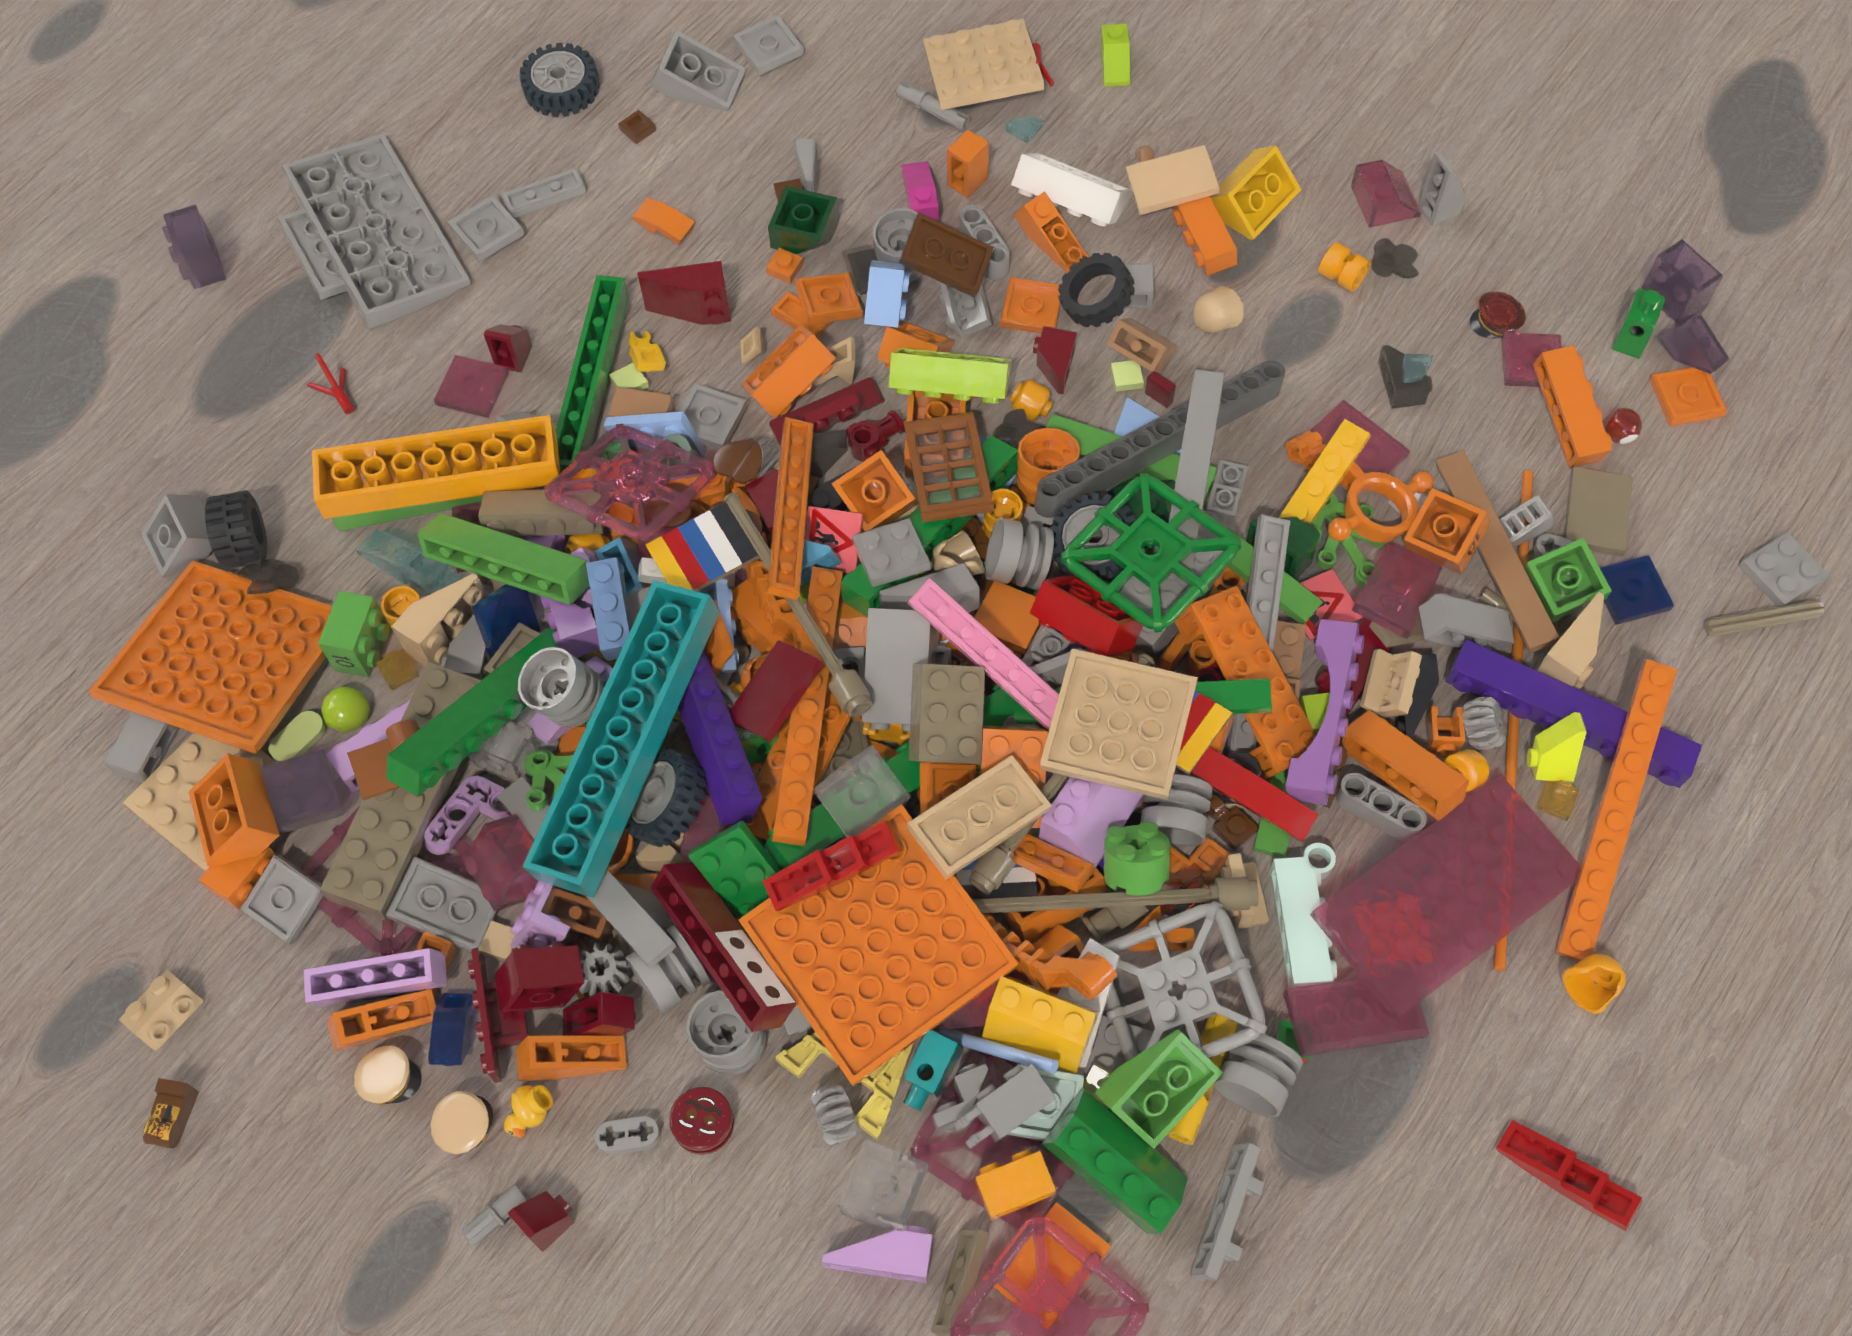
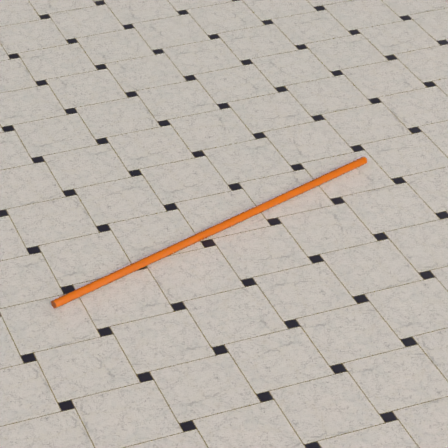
M1530 470L1523 472L1521 505L1532 498L1533 472ZM1526 519L1522 521L1525 527L1529 525ZM1530 539L1518 545V557L1523 567H1525L1529 559ZM1514 623L1513 638L1515 643L1512 648V660L1523 664L1524 641ZM1510 711L1508 717L1494 970L1496 971L1506 970L1520 718L1515 717Z

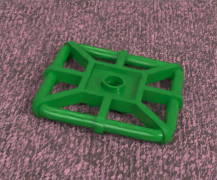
M1140 473L1139 477L1131 480L1104 508H1099L1094 513L1095 517L1068 544L1065 551L1061 553V562L1074 575L1100 593L1102 600L1106 603L1112 602L1142 626L1154 629L1155 633L1162 632V629L1171 625L1199 595L1203 596L1209 590L1208 585L1224 570L1241 549V541L1228 528L1202 511L1197 502L1194 500L1188 501L1159 479L1148 476L1147 473ZM1149 488L1181 510L1169 523H1166L1151 512ZM1141 489L1143 513L1129 527L1115 517L1114 514ZM1192 518L1219 538L1190 540L1177 530L1188 519ZM1103 526H1109L1121 535L1110 547L1081 549ZM1154 545L1157 546L1156 554H1145V546L1149 548ZM1223 550L1222 554L1200 577L1181 565L1191 553ZM1111 559L1124 570L1110 584H1107L1079 562ZM1173 573L1190 587L1161 616L1159 586ZM1133 576L1150 588L1153 617L1119 593V590Z

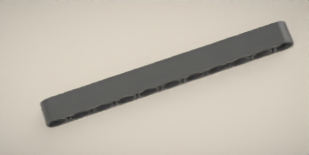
M1266 361L1223 384L1216 430L1279 396L1286 372L1284 366L1276 361ZM1189 402L1040 480L1037 485L1034 504L1037 514L1046 518L1055 517L1060 514V509L1063 506L1067 508L1070 506L1069 501L1075 498L1078 502L1081 500L1080 496L1087 494L1088 498H1091L1093 493H1100L1182 448Z

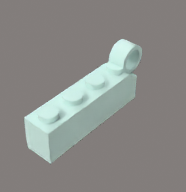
M1323 843L1309 845L1302 857L1274 859L1270 868L1289 994L1328 991L1334 979H1337L1336 962L1334 959L1330 960L1328 950L1332 946L1331 932L1329 928H1325L1323 917H1326V902L1324 897H1319L1318 886H1321V879L1330 875L1336 862V856L1334 851ZM1313 854L1321 855L1326 859L1328 866L1316 868L1311 865L1308 857Z

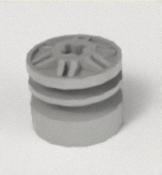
M896 208L885 212L877 219L873 227L874 260L899 262L918 212L908 208ZM905 266L904 271L910 272L909 283L918 280L924 275Z
M1000 517L993 527L985 559L986 579L1008 584L1015 574L1016 585L1024 587L1027 584L1028 588L1039 590L1042 581L1046 580L1052 561L1054 547L1053 530L1043 526L1038 529V526L1030 524L1023 534L1021 522Z
M557 647L541 649L532 655L522 667L518 678V692L521 700L531 709L544 715L555 724L567 728L580 726L591 718L603 691V682L596 671L566 650Z
M1174 774L1168 800L1144 795V802L1151 807L1142 809L1140 824L1143 822L1157 824L1158 830L1168 837L1171 845L1195 846L1205 843L1208 818L1200 813L1210 810L1211 802L1209 799H1211L1213 787L1201 779Z
M674 926L669 927L665 931L675 943L676 948L651 969L635 951L625 957L638 981L662 1014H665L681 1003V998L676 989L678 986L682 985L692 995L697 992L690 979L694 976L702 987L710 983L704 964L686 938Z
M722 990L706 994L694 1004L688 1014L686 1024L688 1040L709 1069L723 1075H736L748 1071L758 1063L765 1051L767 1038L765 1030L751 1032ZM729 1034H732L733 1040L731 1042H727L728 1039L726 1036H728Z
M1260 1034L1252 1042L1229 1051V1056L1233 1061L1224 1062L1221 1068L1223 1074L1215 1081L1214 1086L1219 1093L1234 1104L1258 1115L1274 1118L1279 1117L1289 1096L1284 1086H1293L1297 1078L1295 1074L1299 1073L1303 1061L1293 1049L1268 1035Z

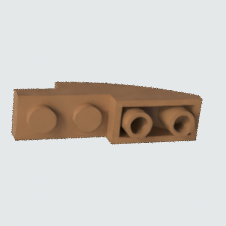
M1277 621L1273 654L1297 700H1299L1300 672L1306 625Z

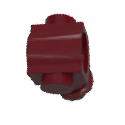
M890 410L887 412V416L877 423L873 421H860L847 427L844 434L848 438V445L851 448L852 456L856 460L864 462L886 446L887 439L897 433H904L905 428L901 417L895 411Z

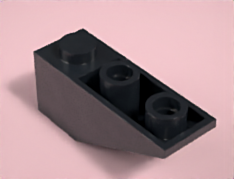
M1420 654L1422 655L1419 666L1420 672L1415 682L1412 704L1408 714L1398 715V721L1395 722V728L1404 735H1408L1411 739L1439 684L1437 654Z

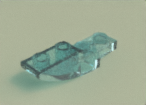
M374 530L356 550L357 554L406 585L410 582L428 595L462 579L448 569V564L424 557L421 547L383 531Z

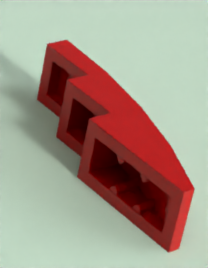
M1210 747L1190 773L1196 778L1208 782L1213 789L1234 803L1245 807L1264 821L1275 825L1301 842L1304 841L1319 815L1261 777Z
M884 820L857 836L850 835L824 851L817 850L765 879L763 884L775 911H780L832 888L903 850L889 821Z
M1514 1120L1511 1121L1496 1147L1499 1153L1532 1176L1624 1231L1628 1230L1642 1204L1641 1196L1609 1180L1608 1174L1577 1159L1576 1152Z

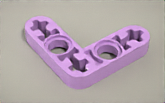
M470 776L460 784L426 828L424 839L425 845L431 853L436 855L448 853L480 812L522 834L526 830L507 809L500 811L493 807L494 803L499 801L496 796L505 788L481 776ZM478 788L481 789V794L475 792L473 795H470V790L476 791ZM461 809L466 812V816L461 820L449 818V814L453 810ZM445 832V841L439 839L437 842H434V836L439 838Z

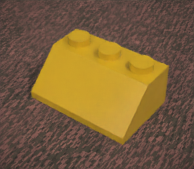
M1274 145L1254 149L1219 185L1220 193L1212 195L1210 198L1224 224L1246 238L1254 240L1302 189L1279 149Z
M1006 975L1001 977L988 1009L982 1038L1057 1060L1059 1070L1077 1074L1100 1012Z

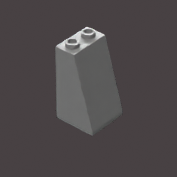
M868 608L864 685L871 694L872 706L862 715V722L871 723V729L889 730L890 724H901L902 731H910L913 664H936L939 631L915 610Z

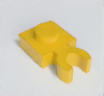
M630 331L628 339L630 346L629 354L637 372L664 371L666 361L659 345L650 344L651 335L648 331H644L642 338L636 337L635 333Z

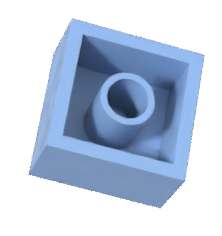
M871 261L864 324L898 328L899 320H905L907 300L901 299L902 292H908L910 272L904 271L905 265L893 262Z

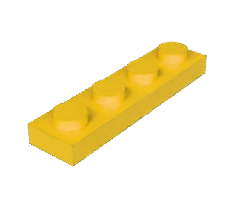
M1344 419L1278 518L1297 517L1303 522L1312 525L1370 439V433Z

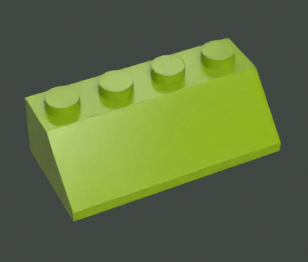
M898 347L891 352L888 388H896L895 393L912 395L913 390L924 391V396L940 398L942 393L953 394V399L970 400L971 396L982 397V402L999 403V399H1005L1007 395L1012 359Z

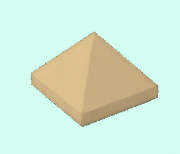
M758 327L754 328L740 341L741 362L743 365H747L766 353L761 330Z

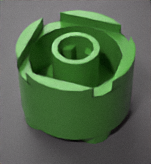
M1143 822L1139 826H1114L1109 828L1104 840V880L1106 884L1116 890V886L1126 889V894L1133 896L1149 895L1160 891L1162 884L1165 881L1168 883L1170 878V841L1168 837L1159 831L1158 825L1153 822Z

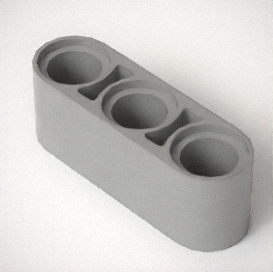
M966 205L961 209L959 215L960 232L994 247L985 274L992 280L1004 279L1009 273L1010 252L985 212L977 205Z
M1349 773L1342 778L1336 793V801L1344 810L1399 841L1410 843L1420 836L1427 821L1426 814L1422 808L1362 774ZM1346 789H1355L1359 795H1351ZM1374 804L1385 806L1387 811H1379ZM1402 820H1410L1416 827H1408Z

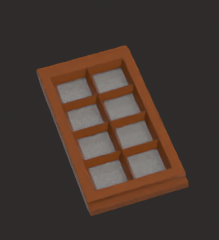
M973 412L904 422L922 523L994 512L993 499Z

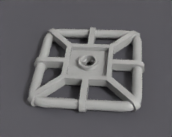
M1213 901L1211 904L1198 905L1161 921L1154 919L1149 921L1148 926L1103 945L1117 953L1155 938L1163 960L1140 969L1119 959L1117 968L1138 977L1145 999L1121 1007L1114 984L1112 983L1109 997L1106 1001L1109 1010L1106 1015L1108 1021L1114 1025L1126 1062L1137 1055L1126 1018L1147 1010L1150 1011L1155 1030L1146 1049L1164 1039L1167 1033L1185 1026L1191 1042L1208 1058L1250 1043L1257 1039L1260 1034H1265L1268 1027L1265 1025L1264 1009L1249 972L1251 965L1249 959L1244 958L1230 917L1223 909L1222 904ZM1206 917L1193 948L1172 957L1164 933ZM1218 923L1232 963L1229 966L1209 973L1203 953ZM1237 975L1252 1019L1221 1006L1213 984ZM1177 983L1181 986H1187V990L1183 992L1181 1000H1178L1176 996H1171V991ZM1218 1014L1247 1027V1029L1203 1045L1196 1022Z

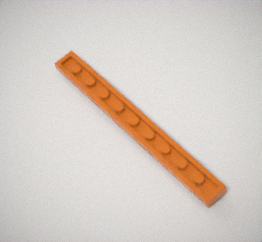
M812 566L806 609L832 649L843 571ZM803 629L800 650L818 658L824 663ZM825 663L790 714L772 836L773 842L805 846L829 670Z
M1646 659L1642 664L1555 954L1579 962L1594 952L1678 669Z

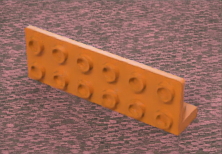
M1234 586L1190 604L1174 621L1186 645L1197 641L1203 636L1226 681L1270 679L1272 712L1244 714L1260 744V747L1248 754L1258 761L1261 768V778L1266 781L1288 769L1291 758L1298 759L1311 745L1316 734L1239 588Z
M830 671L812 798L850 720V715L843 712L829 689V683L832 678ZM790 715L782 725L778 739L773 744L756 779L762 800L752 822L745 823L756 838L764 841L770 838L768 833L774 828ZM862 715L854 718L851 717L854 721L864 723L862 722Z

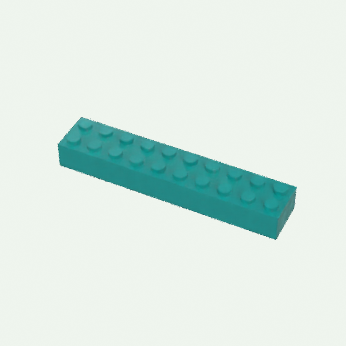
M653 580L522 866L536 880L594 898L720 613L710 595Z

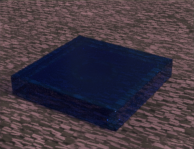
M1649 555L1600 568L1612 590L1604 603L1615 625L1670 611L1674 607V603Z
M505 584L471 607L490 659L518 623L536 632L541 631L531 599L526 590Z

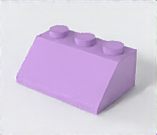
M1070 777L1052 803L1051 809L1041 819L1039 838L1094 864L1095 870L1104 856V840L1107 836V830L1114 826L1123 827L1144 794Z

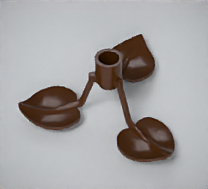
M740 440L727 443L714 456L716 472L722 476H727L725 479V496L730 493L732 479L740 484H746L757 476L762 465V450L759 443L754 440ZM668 483L656 488L648 495L641 507L642 515L665 528H676L686 523L691 516V508L696 509L701 515L706 511L696 502L690 501L692 497L691 489L680 483ZM722 503L713 504L709 510L715 508L716 506ZM745 509L762 536L763 527L759 516Z

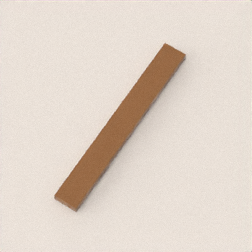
M1464 450L1437 459L1436 467L1450 495L1488 512L1490 525L1477 549L1529 653L1555 645L1560 637Z

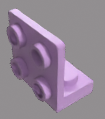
M538 880L534 890L531 889L523 903L525 909L522 915L517 917L511 928L510 933L515 936L510 947L515 949L522 945H533L534 948H544L554 943H561L564 940L570 926L562 923L559 918L553 915H546L541 912L553 885Z

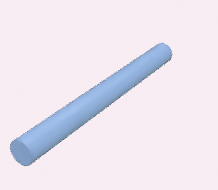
M943 1027L939 1033L960 1046L1026 1066L1033 1064L1036 1069L1054 1074L1058 1069V1061L947 1027Z

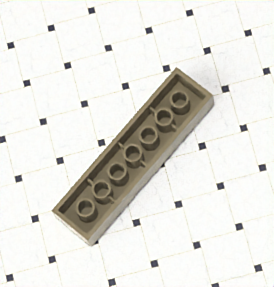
M429 662L401 721L416 720L419 728L423 727L481 680ZM458 767L446 773L434 787L428 788L419 797L403 788H398L376 797L362 800L320 888L325 898L334 903L388 921L389 918L386 917V913L413 858L417 857L425 841L424 832L436 817Z

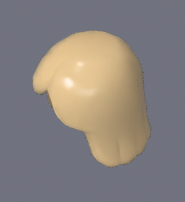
M1225 286L1216 287L1212 291L1203 294L1195 302L1193 308L1194 322L1197 327L1206 333H1217L1224 329L1237 327L1244 317V304L1233 289Z
M963 530L939 543L932 551L931 561L936 572L963 563L972 576L985 572V567L975 545L972 543L969 535Z

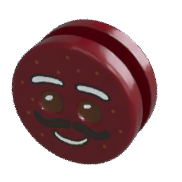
M695 1087L685 1091L676 1099L670 1111L669 1124L676 1141L683 1149L693 1154L706 1155L718 1151L729 1141L734 1130V1115L728 1100L719 1091L709 1087Z

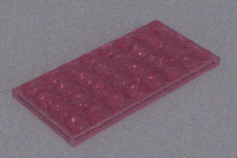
M1500 774L1460 803L1440 821L1437 820L1317 907L1310 916L1392 1017L1397 1020L1575 884L1578 880L1581 866Z

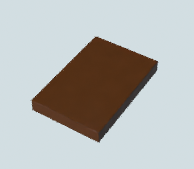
M918 212L898 263L971 297H975L979 291L994 247Z

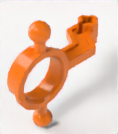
M1308 430L1289 440L1285 448L1287 449V457L1292 463L1298 462L1310 471L1327 444H1322V437L1317 431L1311 432ZM1354 462L1340 482L1348 492L1344 505L1345 518H1335L1329 523L1328 533L1330 537L1336 541H1344L1350 537L1353 529L1361 537L1373 542L1387 543L1396 540L1400 535L1409 531L1419 512L1417 499L1414 494H1426L1433 488L1434 479L1432 475L1426 471L1416 472L1411 478V483L1406 485L1400 479L1387 473H1364ZM1369 491L1386 496L1400 511L1401 524L1382 526L1372 522L1360 509L1357 498L1358 494Z

